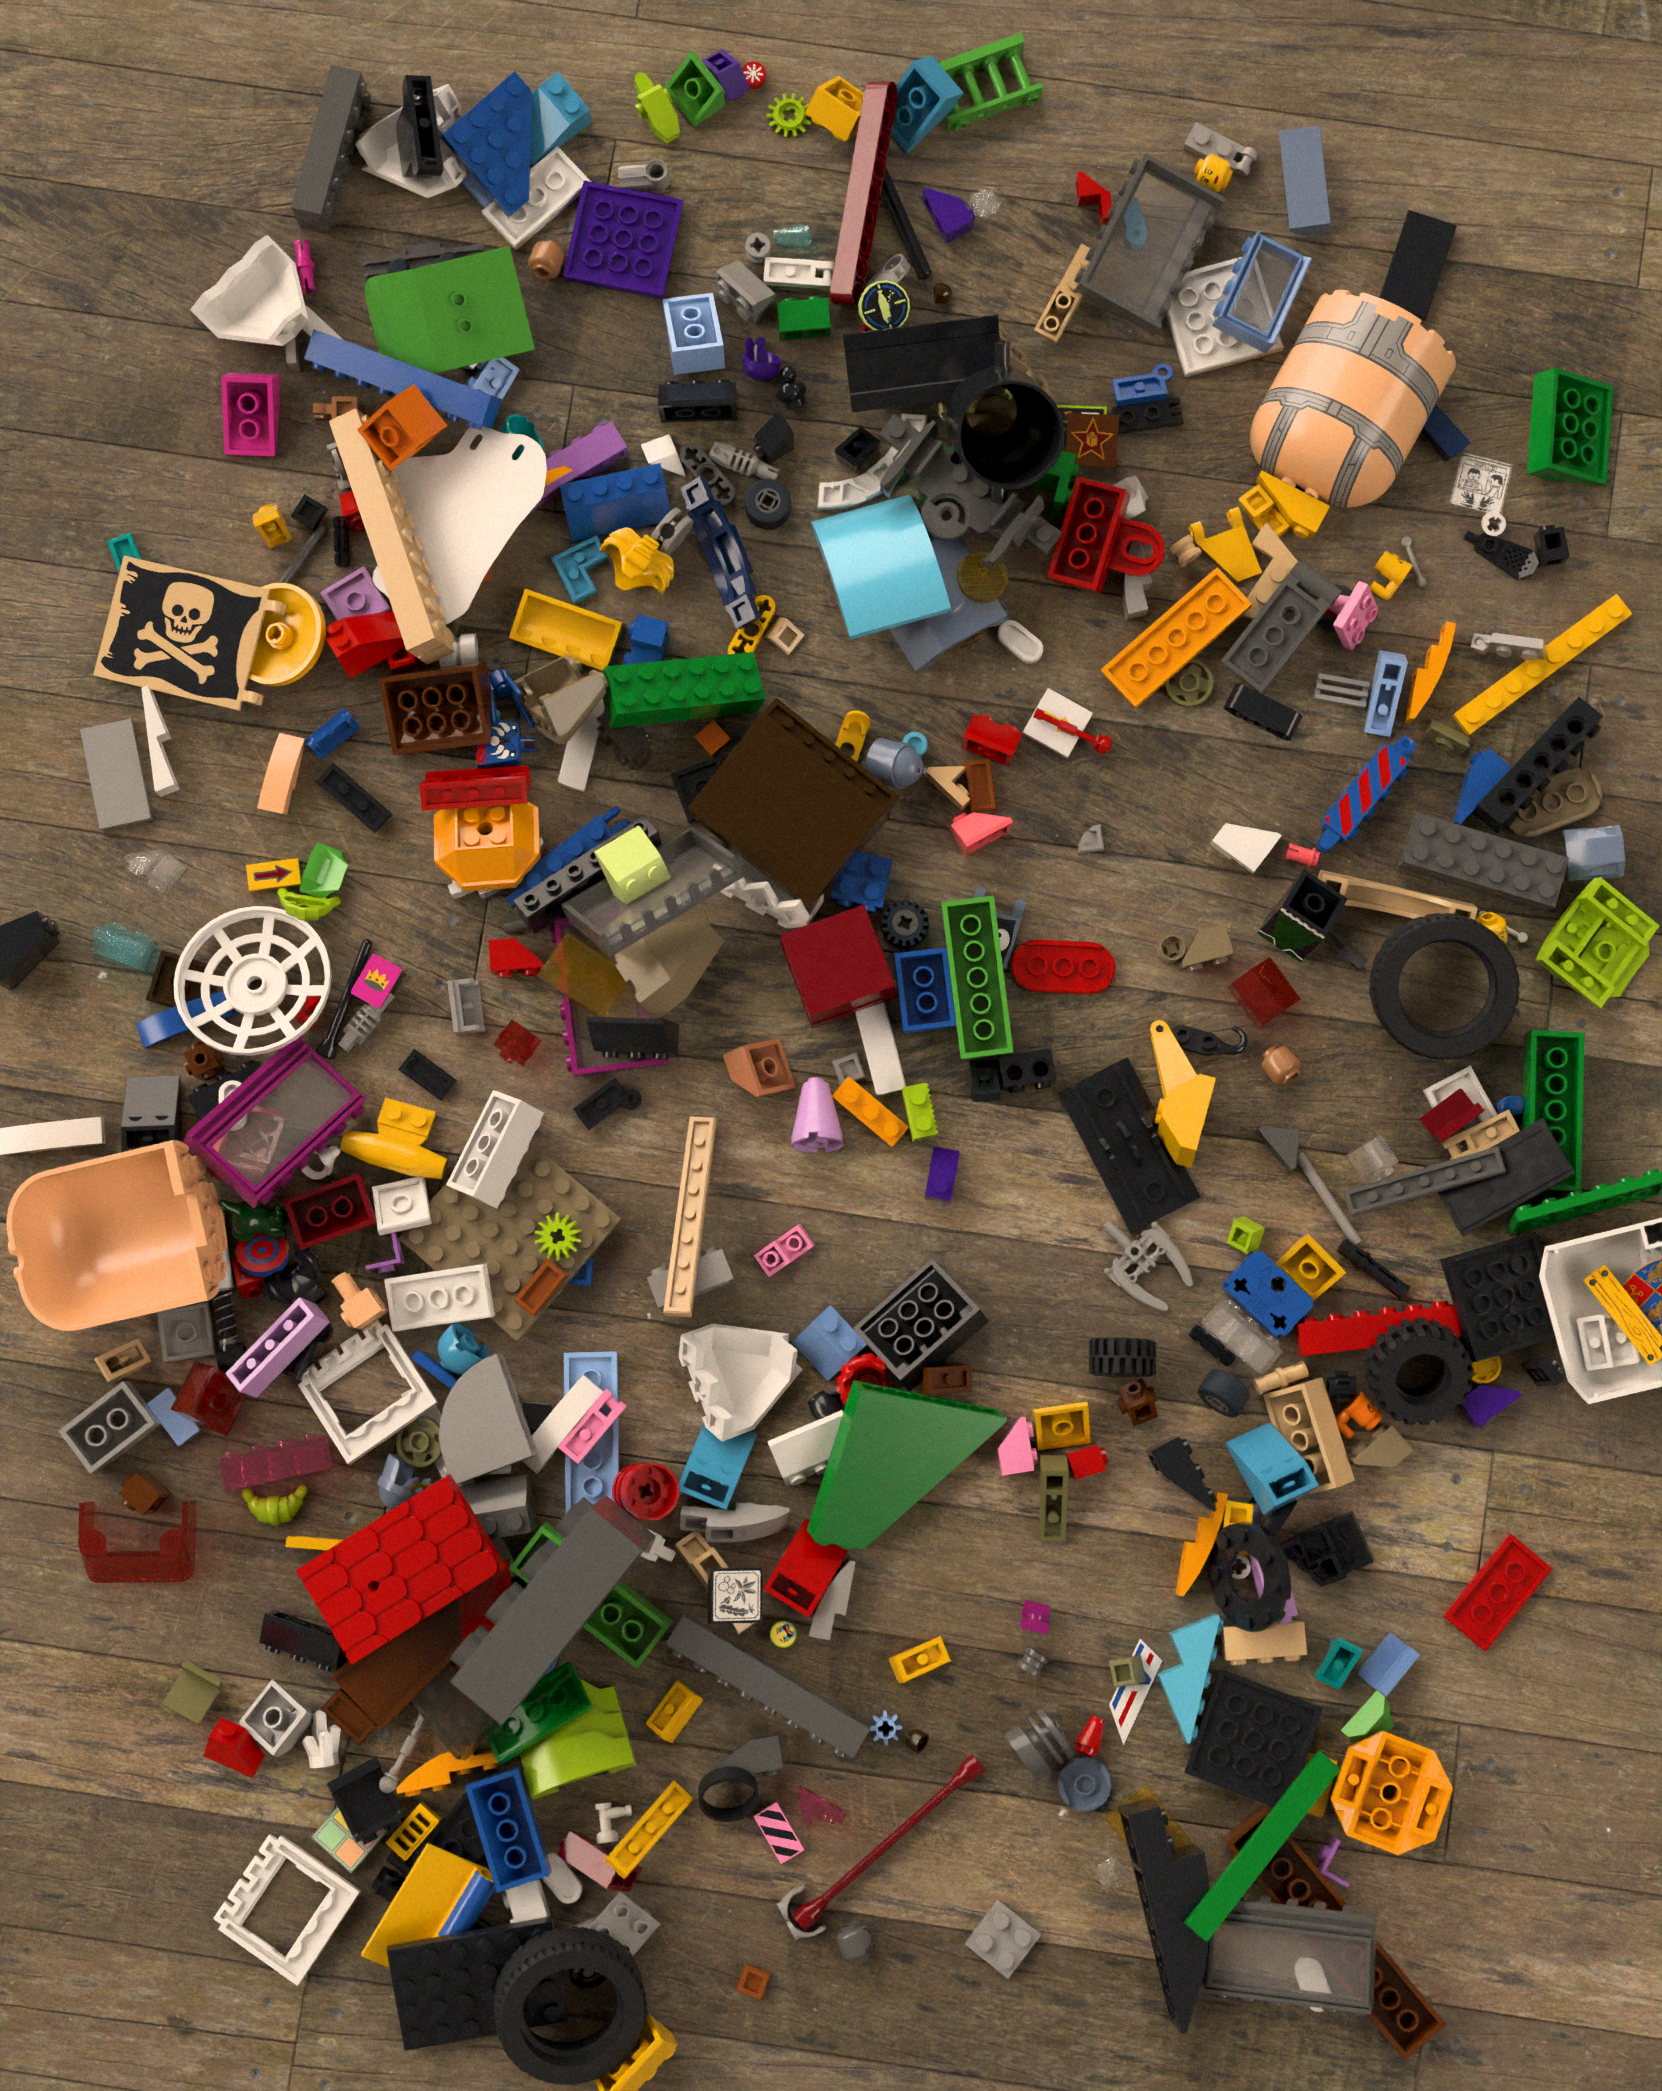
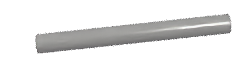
M1302 1152L1297 1155V1163L1346 1237L1354 1245L1361 1242L1362 1240L1305 1154Z

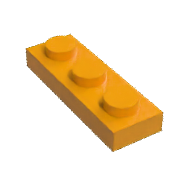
M849 1076L832 1094L836 1101L891 1147L909 1128Z

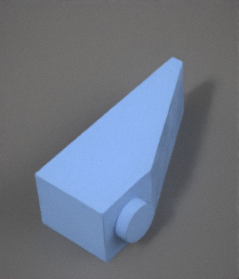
M1379 650L1369 699L1365 733L1388 737L1391 735L1408 664L1404 654Z

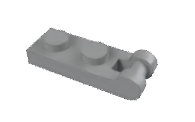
M1198 123L1194 124L1183 146L1184 149L1204 159L1209 154H1214L1230 162V170L1244 178L1250 172L1249 166L1258 157V152L1253 148L1244 147ZM1235 156L1242 158L1241 162L1234 161Z

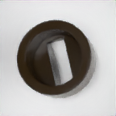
M934 283V303L942 304L948 302L952 296L951 287L945 283Z
M913 1729L908 1732L910 1738H906L905 1742L910 1750L919 1754L927 1746L929 1735L921 1730Z

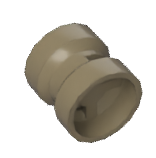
M1174 934L1164 937L1157 947L1159 959L1166 964L1178 962L1186 949L1183 939Z

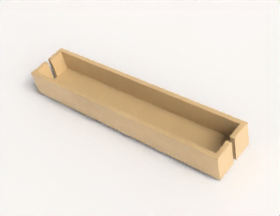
M355 408L330 420L329 423L406 650L414 656H418V659L428 665L455 652L452 645L454 636L451 630L446 627L444 621L447 618L443 607L438 604L436 598L439 596L435 584L430 581L428 574L431 573L427 561L422 557L421 551L423 546L421 541L414 534V520L406 511L407 500L403 492L399 490L397 484L400 482L395 469L390 471L357 431L370 417Z

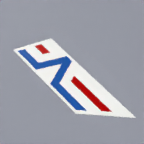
M1139 1639L1132 1656L1141 1655L1146 1681L1137 1685L1117 1687L1109 1704L1123 1745L1162 1663V1660L1141 1639Z

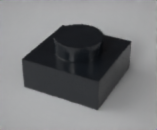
M304 494L291 517L315 531L328 509Z

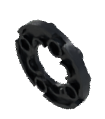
M1240 1522L1226 1526L1216 1536L1209 1556L1207 1575L1210 1579L1215 1603L1221 1608L1225 1616L1242 1630L1260 1632L1278 1625L1286 1614L1284 1611L1286 1600L1291 1598L1290 1571L1286 1557L1273 1536H1267L1261 1530L1262 1526L1258 1524ZM1240 1551H1246L1253 1555L1263 1572V1594L1256 1603H1249L1245 1597H1240L1237 1593L1239 1589H1236L1232 1582L1234 1571H1231V1567L1235 1564L1236 1554Z

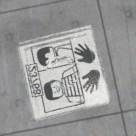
M1463 452L1450 503L1486 513L1498 512L1501 514L1513 465Z

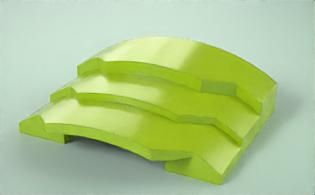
M1594 878L1557 921L1544 941L1535 961L1554 977H1559L1573 990L1601 1009L1608 998L1621 996L1634 974L1648 958L1649 940L1659 928V925L1603 878Z
M581 1680L594 1708L520 1753L528 1790L533 1800L559 1791L558 1787L607 1770L612 1774L637 1765L614 1686L598 1689Z

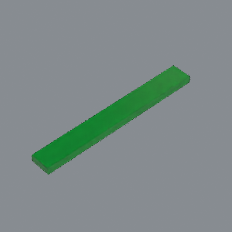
M1321 1751L1316 1752L1185 1920L1184 1924L1204 1942H1208L1341 1770Z

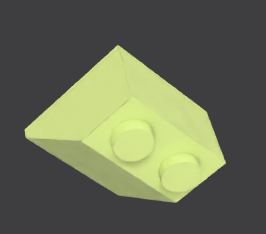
M640 826L633 828L594 852L614 896L626 904L671 878L661 855Z

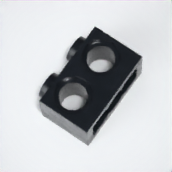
M1051 1049L998 1057L1002 1090L1009 1089V1093L1025 1091L1024 1087L1035 1086V1090L1050 1088V1083L1056 1081ZM1036 1064L1045 1065L1047 1075L1043 1077L1035 1075L1033 1066ZM1012 1067L1018 1068L1021 1072V1078L1016 1081L1009 1079L1007 1070Z

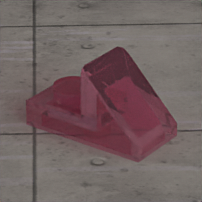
M798 1786L796 1793L807 1830L817 1811L821 1812L820 1817L830 1824L834 1825L836 1821L840 1824L843 1823L847 1815L846 1810L805 1787Z

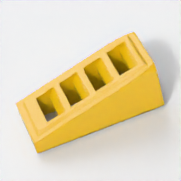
M422 1801L387 1840L386 1844L406 1861L442 1818ZM418 1813L430 1823L428 1827L416 1817ZM411 1821L424 1831L421 1835L409 1825ZM404 1829L417 1839L414 1843L402 1833ZM397 1837L410 1847L407 1852L395 1841Z

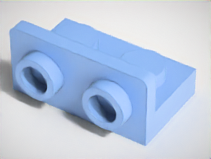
M503 357L481 362L476 365L478 368L474 377L471 376L465 385L503 399L520 369Z

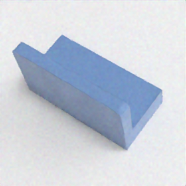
M1388 1633L1357 1674L1375 1690H1378L1383 1696L1387 1697L1420 1654L1403 1643L1393 1633Z

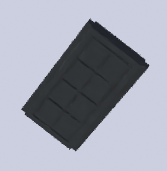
M1544 1118L1491 1147H1499L1506 1173L1438 1192L1463 1237L1576 1174Z

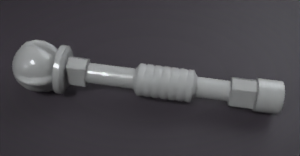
M421 1710L419 1718L415 1723L416 1726L402 1745L395 1765L391 1767L389 1773L385 1772V1776L379 1781V1787L382 1792L391 1793L396 1789L397 1781H399V1778H397L399 1770L405 1758L410 1755L414 1748L417 1736L421 1729L424 1728L426 1722H428L431 1716L430 1713Z

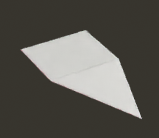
M670 434L641 444L649 464L660 463L661 468L686 477Z

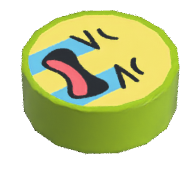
M787 1621L775 1623L770 1630V1638L773 1644L779 1648L791 1646L796 1639L795 1627Z

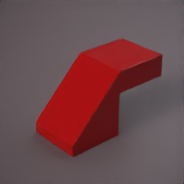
M1077 172L1075 186L1078 206L1098 204L1101 226L1102 224L1107 225L1110 220L1107 213L1112 206L1111 193L1084 172Z

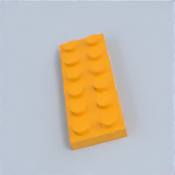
M1217 567L1101 669V673L1136 709L1252 607V603Z

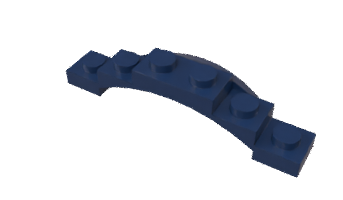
M699 476L680 488L686 502V510L689 517L694 521V530L707 559L725 609L730 614L735 628L743 629L761 618L753 598L757 595V592L749 575L753 572L736 526L729 524L721 502L714 500L706 477Z

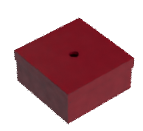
M864 905L780 935L781 949L812 1029L855 1014L857 1011L898 998L894 980Z

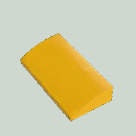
M525 589L509 638L559 656L567 654L573 660L578 659L584 665L603 671L611 663L625 623Z

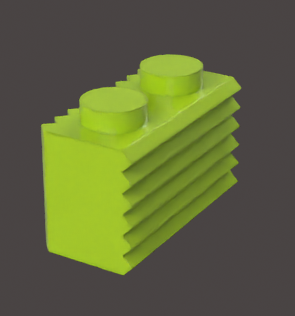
M927 1083L902 1088L912 1142L934 1138L939 1132L936 1130L937 1125H935L936 1120L934 1119L935 1115L933 1114L934 1110L932 1109L933 1105L931 1104L932 1100L930 1099L931 1095L928 1089L929 1084Z

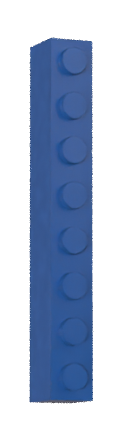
M313 329L304 359L313 362L312 367L327 372V369L330 368L335 370L334 376L349 380L350 376L357 379L355 384L369 389L371 385L379 387L377 392L390 397L393 396V393L400 394L415 384L436 412L438 409L444 411L445 418L459 422L460 418L468 420L467 426L480 431L483 426L492 429L502 400L501 398Z

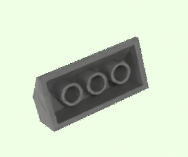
M528 1474L458 1486L490 1539L529 1533L538 1527Z

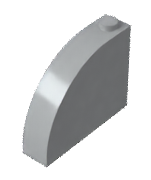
M503 1354L489 1356L468 1369L453 1386L444 1404L439 1428L440 1447L446 1465L443 1470L445 1476L452 1475L457 1485L538 1455Z

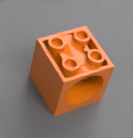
M415 384L387 401L357 431L387 468L392 471L417 454L448 425Z

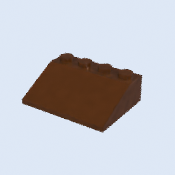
M486 661L390 673L378 678L393 755L492 742L491 684Z

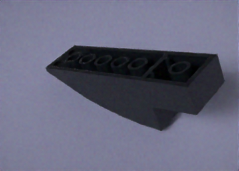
M1148 1798L1118 1806L1169 2018L1171 2023L1183 2034L1187 2033L1206 1967L1209 1940L1204 1942L1184 1922L1209 1891L1205 1852L1195 1844L1174 1847L1171 1836L1166 1834L1165 1826L1168 1825V1819L1164 1808L1160 1809L1158 1804Z

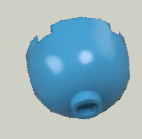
M456 1322L454 1325L452 1324L440 1337L437 1346L441 1366L449 1373L454 1372L458 1375H463L473 1365L491 1355L484 1342L479 1346L473 1339V1337L478 1335L459 1322Z

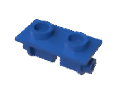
M344 708L306 738L305 742L318 758L322 760L361 727Z

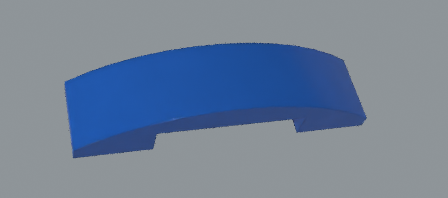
M224 991L210 995L213 1007L227 1000ZM202 998L186 1002L188 1012L192 1018L206 1012ZM177 1006L136 1023L145 1049L190 1031L179 1014ZM233 1008L220 1017L227 1020L242 1013ZM212 1020V1021H210V1022H208V1023H206V1024H204V1025L213 1023L214 1021Z

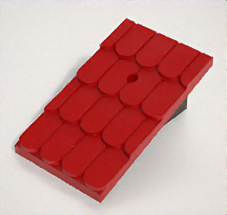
M449 1474L295 1571L301 1581H303L305 1588L318 1606L317 1608L352 1665L507 1566L452 1475Z

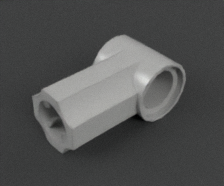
M660 159L651 160L647 164L621 166L618 170L620 188L631 190L652 188L655 191H662L670 184L667 166ZM656 172L663 173L660 178L652 177Z

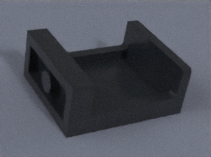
M377 1757L327 1783V1787L356 1844L362 1841L363 1845H366L377 1839V1832L387 1828L389 1832L403 1824L401 1819L406 1816L393 1791L391 1793H384L379 1787V1781L385 1775Z

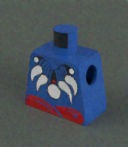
M491 718L492 742L477 745L476 766L477 768L520 765L521 752H536V737L521 736V727L518 723L497 720V723L494 724Z

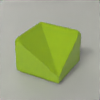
M1246 1217L1234 1219L1226 1243L1246 1254L1256 1252L1265 1227Z

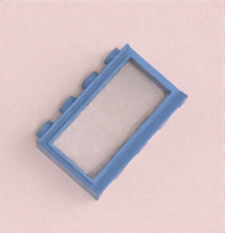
M1258 230L1252 238L1248 237L1243 244L1241 251L1244 252L1242 259H1237L1232 269V273L1235 274L1233 280H1228L1222 291L1225 298L1223 302L1219 301L1213 311L1212 315L1216 318L1212 326L1267 353L1275 344L1312 258L1305 257L1260 234Z

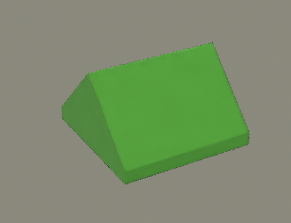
M691 51L664 88L668 90L671 98L691 124L697 126L725 106L724 89L697 54Z

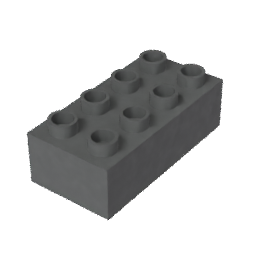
M607 1495L594 1505L583 1497L570 1508L555 1527V1530L565 1537L564 1541L560 1546H557L549 1539L543 1547L540 1546L520 1571L531 1582L525 1589L517 1582H514L508 1590H505L485 1614L495 1624L494 1628L489 1631L481 1624L474 1633L471 1632L450 1658L461 1668L450 1682L501 1725L521 1705L656 1537Z

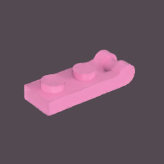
M608 1389L599 1396L558 1445V1448L577 1464L584 1459L627 1407L622 1401L618 1402L612 1397L613 1393ZM604 1405L612 1410L608 1416L600 1411Z

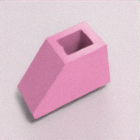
M1026 1417L1017 1419L997 1448L1002 1476L1034 1471V1465L1038 1464L1036 1448L1031 1449L1029 1438L1034 1437L1031 1421L1026 1422Z

